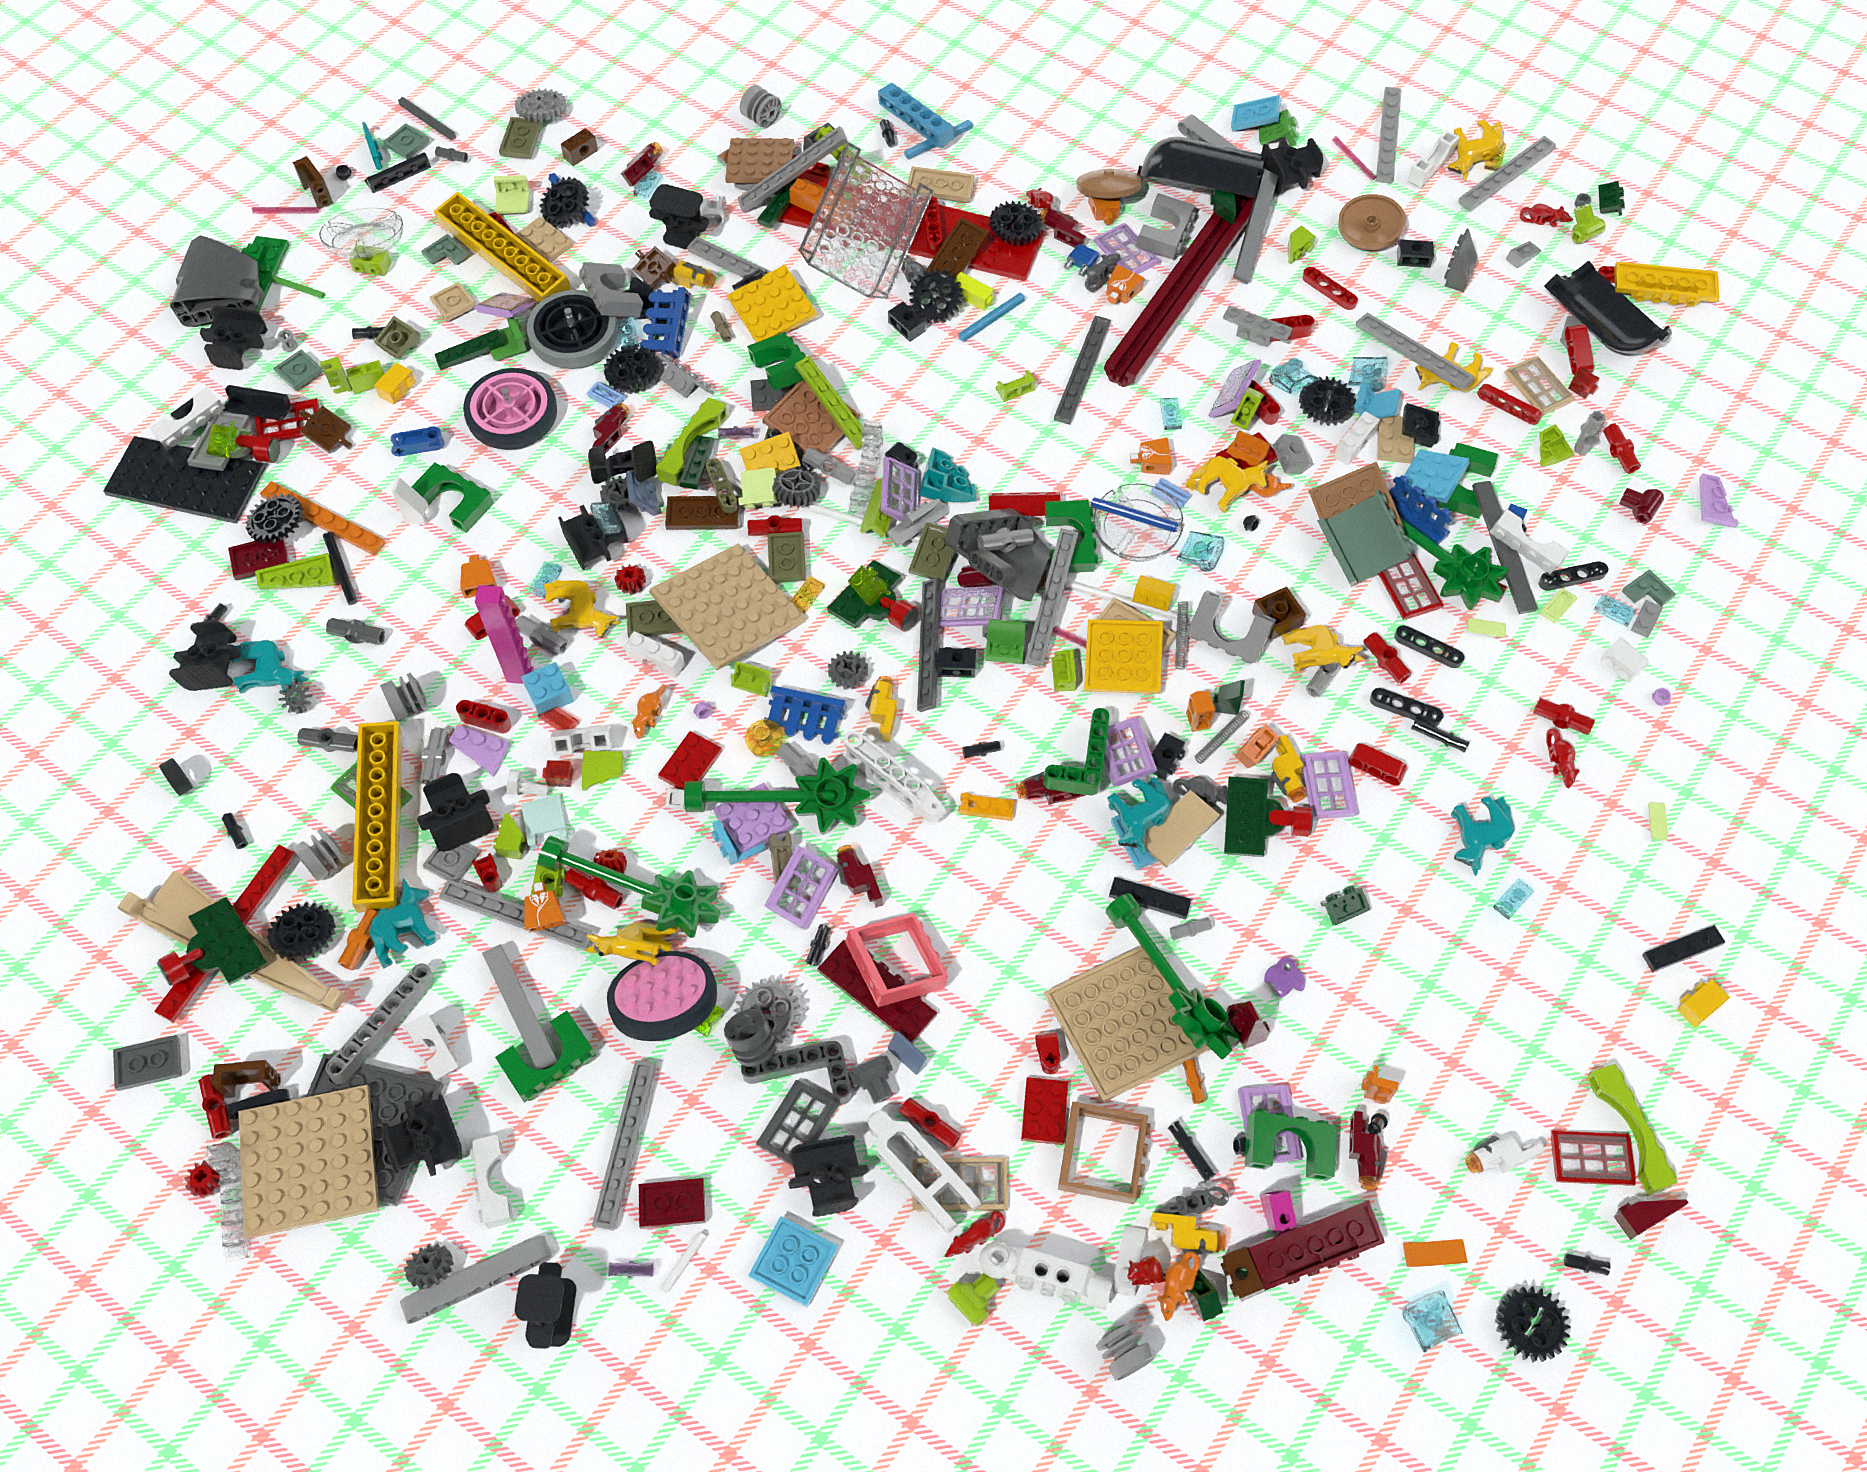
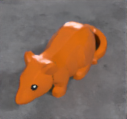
M1265 474L1268 485L1266 488L1253 484L1248 490L1254 491L1261 497L1269 498L1281 490L1291 488L1292 483H1280L1277 481V477Z
M662 684L656 691L644 694L638 700L636 718L631 719L637 739L643 737L647 725L650 724L652 728L655 727L656 719L654 716L660 715L663 705L661 696L665 692L667 685Z
M1194 1252L1185 1253L1180 1262L1172 1264L1166 1271L1164 1293L1157 1296L1165 1321H1169L1176 1310V1304L1179 1301L1183 1306L1187 1304L1188 1298L1184 1293L1187 1289L1192 1290L1195 1276L1200 1267V1257ZM1192 1258L1194 1260L1193 1269L1189 1266V1260Z

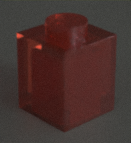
M1581 368L1573 377L1568 389L1586 399L1590 394L1594 395L1598 390L1599 386L1597 384L1600 378Z
M547 760V765L542 771V777L546 780L548 786L571 787L574 771L571 761Z

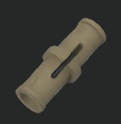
M719 311L712 312L710 318L715 324L716 332L720 334L723 342H730L733 336L728 329L727 322L723 320Z

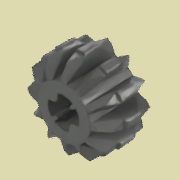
M291 682L292 689L289 685L285 684L284 688L287 692L279 691L285 697L278 698V701L286 702L281 707L286 708L289 705L288 713H291L295 707L296 714H299V706L303 711H306L307 708L304 703L307 705L312 704L306 698H311L313 695L305 694L310 688L306 687L302 690V682L299 683L297 688L296 683ZM294 692L300 695L297 703H294L295 700L291 701V696L294 695Z

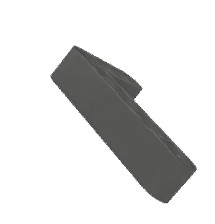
M827 1041L774 1053L769 1060L757 1066L747 1067L741 1065L743 1079L749 1084L827 1067L834 1100L840 1105H845L852 1098L843 1049L837 1041ZM831 1050H837L839 1052L835 1056H830L828 1054ZM812 1054L818 1056L814 1061L808 1060V1057ZM791 1059L798 1061L795 1065L787 1064ZM769 1064L777 1065L774 1070L767 1069ZM750 1068L756 1069V1072L752 1075L746 1074ZM836 1069H840L843 1071V1073L839 1076H835L832 1074L833 1071ZM840 1089L848 1091L843 1096L837 1094V1091Z

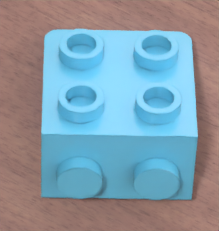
M1363 382L1357 392L1358 397L1354 405L1355 412L1361 417L1366 411L1378 419L1394 416L1397 412L1401 391L1400 389H1394L1374 394L1368 382Z
M720 820L712 823L714 830L711 832L715 843H719L721 855L723 858H727L730 865L765 850L764 843H761L741 854L723 828Z

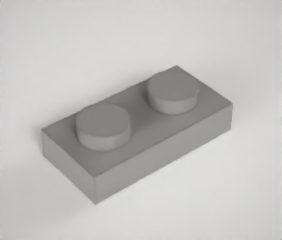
M1645 600L1630 631L1648 638L1663 607Z

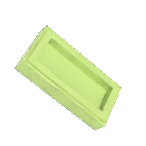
M1562 587L1545 605L1540 614L1556 624L1576 602L1577 597Z

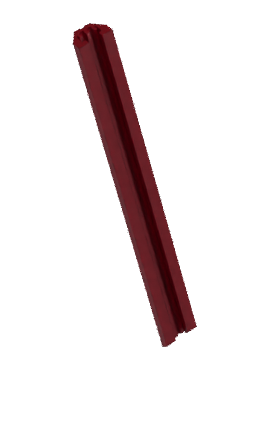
M1234 194L1236 205L1234 224L1228 223L1216 213L1211 215L1106 361L1104 370L1110 382L1117 383L1121 387L1135 382L1247 224L1254 200L1248 199L1246 196Z

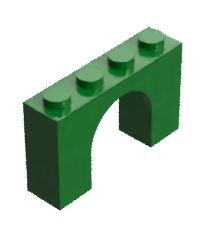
M785 332L747 346L750 360L756 368L774 361L785 360L765 368L768 383L774 391L804 380L795 368V364L804 359L806 355L800 351L797 344H794L792 337H788Z
M1458 442L1455 448H1451L1449 455L1469 458L1470 464L1465 472L1491 478L1498 453ZM1460 483L1456 486L1447 503L1438 502L1437 505L1439 508H1447L1449 511L1478 519L1482 514L1474 491L1463 487Z
M436 462L411 486L427 501L428 506L443 492L458 491L463 493L462 501L449 514L452 525L465 533L494 504L491 493L487 489L478 487L473 481L464 479L459 473H453L445 465H439Z
M1089 500L1049 501L1045 503L1046 526H1071L1076 528L1083 536V541L1074 548L1068 573L1094 572L1095 565H1098V554L1094 553L1097 542L1092 534L1095 533V523L1091 522L1093 507L1089 506ZM1050 549V550H1051V554H1050V556H1049L1050 565H1051V562H1052V558H1053V554H1054L1055 549Z
M567 1010L549 1021L563 1044L560 1059L550 1068L536 1070L528 1067L513 1045L495 1056V1059L524 1103L536 1099L540 1092L554 1087L557 1081L563 1077H569L575 1072V1069L581 1065L589 1064L593 1057L596 1056L592 1046Z
M1256 1109L1247 1115L1245 1167L1262 1170L1272 1167L1275 1137L1279 1131H1288L1297 1135L1306 1148L1307 1178L1327 1181L1335 1177L1336 1125H1330L1325 1120L1309 1121L1307 1117L1303 1116L1292 1118L1288 1117L1286 1113L1270 1114L1265 1109Z

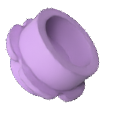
M1659 688L1652 694V700L1659 706L1668 705L1671 702V693L1665 688Z
M699 702L695 706L693 713L699 719L708 718L712 713L710 703Z

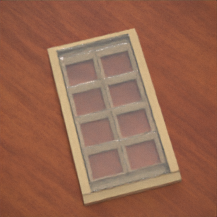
M926 1158L912 1159V1175L925 1189L941 1177L934 1167L931 1168L928 1165ZM942 1158L980 1200L981 1205L975 1211H1008L1007 1158ZM949 1187L935 1199L946 1212L972 1211L970 1206L962 1198L959 1199ZM912 1195V1211L927 1212Z

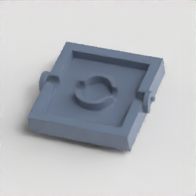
M628 471L626 473L629 502L639 507L641 512H647L652 516L659 514L655 484L648 480L637 482L634 471Z

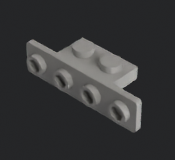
M1231 305L1228 306L1223 315L1224 320L1238 324L1237 337L1268 347L1271 337L1286 342L1292 331V328Z
M658 353L657 356L668 364L659 378L661 381L685 398L689 396L695 385L713 395L714 391L710 389V384L704 380L701 382L697 380L699 377L691 371L689 373L686 372V367L679 362L675 364L673 362L674 358L668 354L663 356Z
M933 499L929 503L924 501L917 507V511L912 509L904 515L906 518L887 532L896 547L923 531L926 522L933 524L948 514V510L940 499L935 501Z

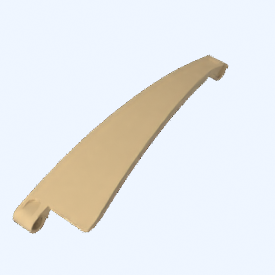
M173 871L151 903L145 898L142 899L136 894L128 892L117 908L141 923L187 946L191 938L197 934L188 916L216 901L182 873ZM245 926L268 964L248 975V977L328 1011L337 1012L347 997V993L344 994L336 988L325 986L292 960L287 961L286 956L281 959L279 954L275 955L266 940L248 926Z

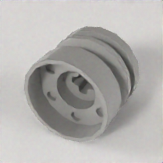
M759 85L749 87L743 94L739 105L740 113L749 120H753L754 123L762 128H768L774 124L782 107L781 100L777 96L769 93Z
M411 672L406 674L409 680L408 683H405L402 676L399 677L401 686L397 687L392 680L380 685L396 721L409 717L408 707H411L415 713H418L415 705L417 703H420L422 710L427 709L423 690Z
M322 828L317 830V833L322 838L319 841L313 834L310 835L313 842L312 846L302 841L292 848L317 882L329 874L325 865L329 863L333 868H338L334 862L335 858L341 864L346 862L340 846Z
M1137 1321L1113 1329L1096 1344L1098 1351L1109 1348L1102 1354L1103 1359L1115 1358L1108 1366L1115 1381L1130 1376L1157 1357L1149 1343L1137 1344L1144 1336L1143 1332L1132 1335L1139 1328Z

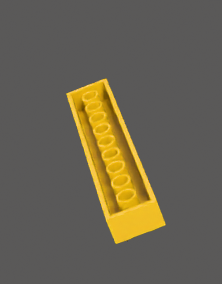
M458 191L433 211L438 223L537 302L540 303L543 299L555 293L572 289L567 275Z
M398 721L358 723L352 905L357 913L366 912L367 909L380 911L383 908L390 909L398 905L402 729Z

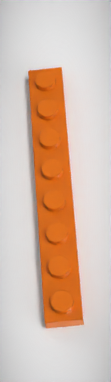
M270 481L260 492L261 497L266 500L267 496L271 499L274 494L278 497L281 493L284 496L287 494L291 497L294 496L304 509L302 511L304 516L300 518L327 532H332L333 535L373 556L386 544L383 538L273 481Z

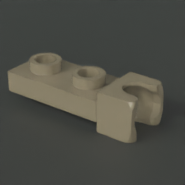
M789 832L782 838V842L778 841L775 833L770 834L768 837L774 884L777 883L792 856V841ZM795 874L790 880L787 888H795Z

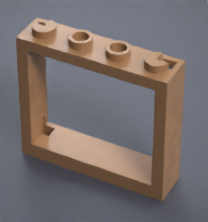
M1072 1101L1057 1190L1134 1205L1136 1198L1140 1199L1142 1185H1138L1139 1177H1143L1145 1171V1164H1141L1142 1156L1146 1157L1148 1144L1144 1143L1145 1135L1149 1136L1151 1123H1147L1148 1115ZM1079 1115L1139 1127L1129 1193L1068 1182Z

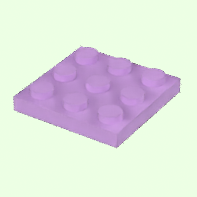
M763 782V783H761V784H759V785H757V786L751 788L750 790H769V789H768V787L766 786V784ZM778 802L722 803L713 808L715 816L720 820L723 828L741 854L761 843H767L768 837L772 833H775L778 837L793 829L792 823Z

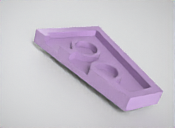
M1702 473L1699 477L1701 520L1736 528L1739 522L1733 517L1732 512L1734 510L1732 505H1728L1726 500L1727 493L1720 477Z
M460 725L456 726L449 739L452 746L465 756L470 757L478 766L483 767L493 777L511 746L509 741Z

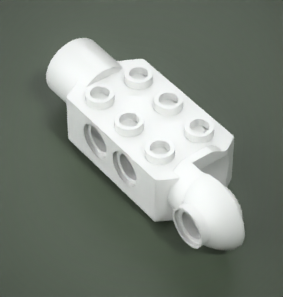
M1003 1242L989 1243L980 1253L979 1263L981 1269L991 1278L1010 1279L1011 1283L1018 1284L1019 1288L1031 1291L1035 1289L1046 1297L1059 1296L1062 1297V1301L1070 1304L1079 1302L1103 1310L1107 1308L1113 1279L1098 1275L1089 1266L1024 1247H1010ZM999 1254L1004 1260L1001 1263H995L992 1261V1256ZM1042 1272L1045 1276H1038L1036 1273ZM1062 1278V1279H1064L1066 1282H1065V1283H1061V1282H1059L1057 1279Z

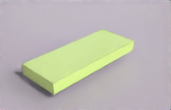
M1468 618L1467 632L1505 638L1506 623Z
M1649 802L1651 839L1668 840L1666 806L1663 803Z

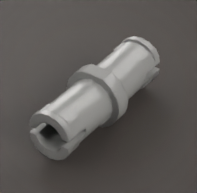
M1206 917L1194 922L1187 921L1186 924L1170 928L1169 931L1171 938L1175 941L1186 936L1193 937L1197 933L1211 930L1212 924L1210 919Z

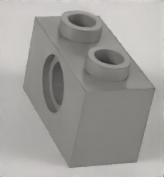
M1282 434L1272 445L1284 473L1302 474L1311 464L1297 435Z

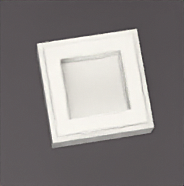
M667 788L665 808L685 810L684 790Z

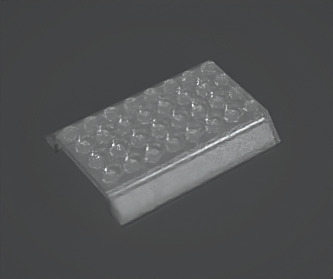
M847 141L798 250L809 266L867 298L888 299L934 190L922 183H919L916 188L908 185L859 157L862 149Z

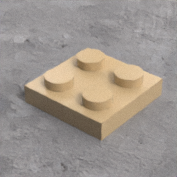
M459 282L429 296L430 301L446 322L473 309L476 305Z

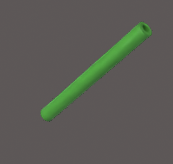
M274 275L272 276V282L321 299L325 296V293Z

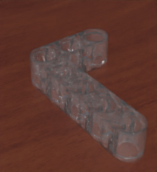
M864 419L862 424L863 450L847 508L848 513L863 516L866 513L883 454L882 422Z
M230 1141L208 1145L205 1147L206 1162L220 1174L222 1253L224 1261L232 1262L250 1258L251 1239L244 1237L240 1150Z

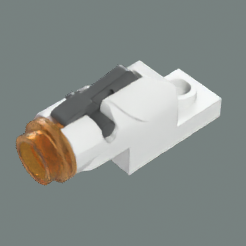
M1492 1136L1469 1153L1468 1157L1465 1158V1163L1472 1174H1480L1486 1170L1498 1167L1504 1174L1540 1157L1546 1150L1542 1143L1535 1146L1531 1143L1521 1149L1514 1137L1500 1139Z

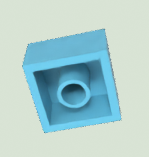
M556 662L521 676L524 687L539 717L574 702L571 690Z

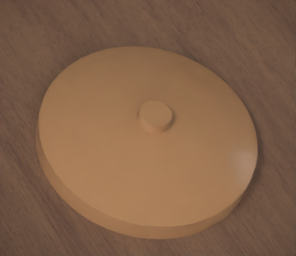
M1122 169L1093 170L1080 175L1076 180V188L1080 193L1096 198L1129 196L1138 192L1142 186V179L1138 174Z
M1365 194L1353 198L1343 206L1339 214L1338 229L1344 240L1352 246L1365 250H1378L1394 244L1402 236L1406 217L1404 210L1395 200L1384 195Z

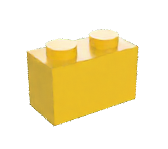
M395 363L377 381L374 387L378 397L395 405L414 386L416 380L410 369Z
M1140 575L1135 586L1132 601L1168 611L1176 585Z
M1713 979L1706 984L1702 981L1693 989L1695 993L1692 996L1688 993L1680 1000L1682 1004L1677 1011L1696 1028L1731 997Z

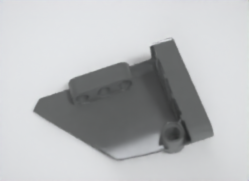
M199 235L191 240L176 277L177 288L171 300L170 308L180 323L186 327L212 322L215 317L212 312L213 306L220 305L255 311L258 302L265 296L259 285L258 262L224 243Z
M1012 508L956 514L949 521L945 537V544L966 558L971 567L1018 599L1030 602L1034 597L1051 554V550L1034 531L1036 519L1022 515ZM1001 528H1009L1010 531L1028 528L1033 531L1034 541L1031 545L1017 546L1009 552H1002L1001 549L979 550L977 539L979 535L993 534Z

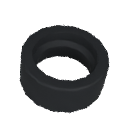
M170 758L159 765L161 772L178 796L193 789L191 782L174 758Z

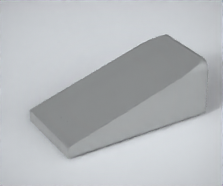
M1528 241L1511 249L1506 260L1514 267L1519 268L1541 253L1542 250L1531 241Z

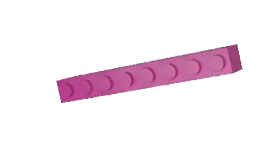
M478 585L474 602L506 682L523 684L521 676L533 672L534 666L531 665V658L527 655V647H524L523 637L520 636V629L516 625L515 616L512 614V607L508 604V596L505 595L503 588L500 586Z

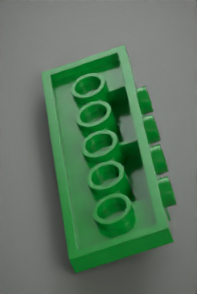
M256 236L252 244L248 243L247 247L242 249V253L258 262L259 285L265 296L258 302L255 309L257 312H260L272 285V276H276L288 249L289 242L286 239Z

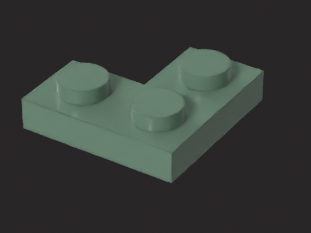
M448 234L421 250L422 256L431 264L446 256L456 265L469 257L468 252Z
M1650 569L1622 589V592L1634 604L1649 595L1662 607L1676 596V593Z

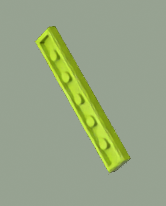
M807 356L796 363L795 368L855 449L859 450L871 442L872 439L812 358Z

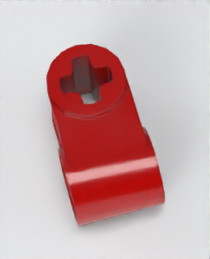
M488 853V856L477 861L475 859L472 860L486 891L489 893L499 891L502 887V881L492 854Z
M1051 1032L1035 1035L1042 1071L1048 1075L1056 1074L1060 1068L1061 1061L1057 1033Z

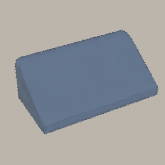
M896 1031L888 1045V1050L915 1075H918L927 1066V1057L899 1031Z

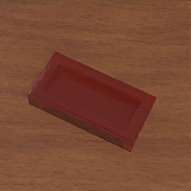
M557 706L537 715L539 719L557 731L574 729L580 724L578 719Z

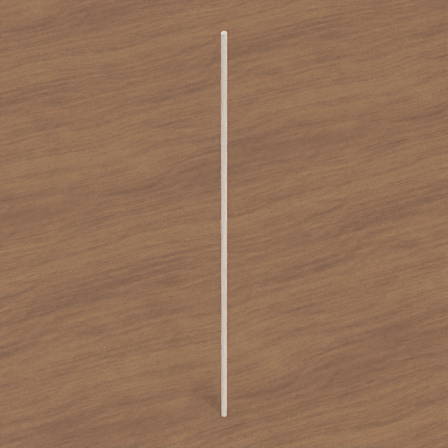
M704 471L702 478L709 480L706 471ZM720 477L715 479V481L717 482L723 480V478ZM728 478L732 487L742 489L740 481ZM813 503L812 505L807 504L806 507L799 506L861 525L863 518ZM915 535L909 540L919 543L921 536ZM1066 579L1065 587L1108 600L1116 598L1128 606L1177 620V612L1171 610L1163 611L1133 602L1131 598ZM1188 616V624H1191L1193 617Z

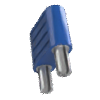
M1077 244L1067 257V262L1063 267L1068 269L1071 265H1075L1081 268L1078 271V275L1083 276L1094 265L1100 255L1097 251L1087 246Z

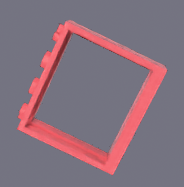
M915 913L848 930L845 943L878 1007L945 988L949 977L946 973L947 969L943 967L938 952L931 945V939L924 932L922 922H919ZM908 931L932 978L887 990L863 942Z

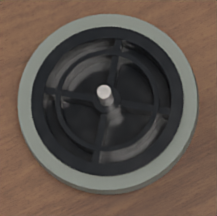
M567 290L550 295L535 306L527 321V335L534 353L544 362L559 368H580L599 361L610 352L617 339L618 324L616 316L601 315L588 291Z

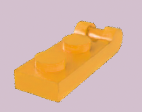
M966 792L960 794L961 805L958 807L959 814L1012 821L1015 800L976 796ZM969 803L975 804L974 807H969Z

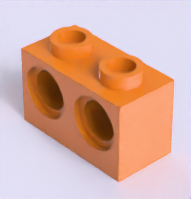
M1209 690L1196 691L1190 694L1186 710L1191 730L1196 732L1211 729L1215 707Z
M1265 724L1256 729L1234 756L1248 769L1256 765L1280 737Z

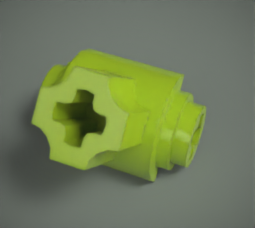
M1585 204L1573 210L1577 224L1572 228L1571 238L1575 243L1581 244L1603 233L1606 228L1605 221L1598 216H1594L1591 204Z
M983 1273L972 1284L970 1282L961 1283L957 1281L949 1288L946 1294L951 1303L971 1325L975 1324L978 1327L990 1315L987 1312L988 1301L999 1292L1000 1288L993 1278Z

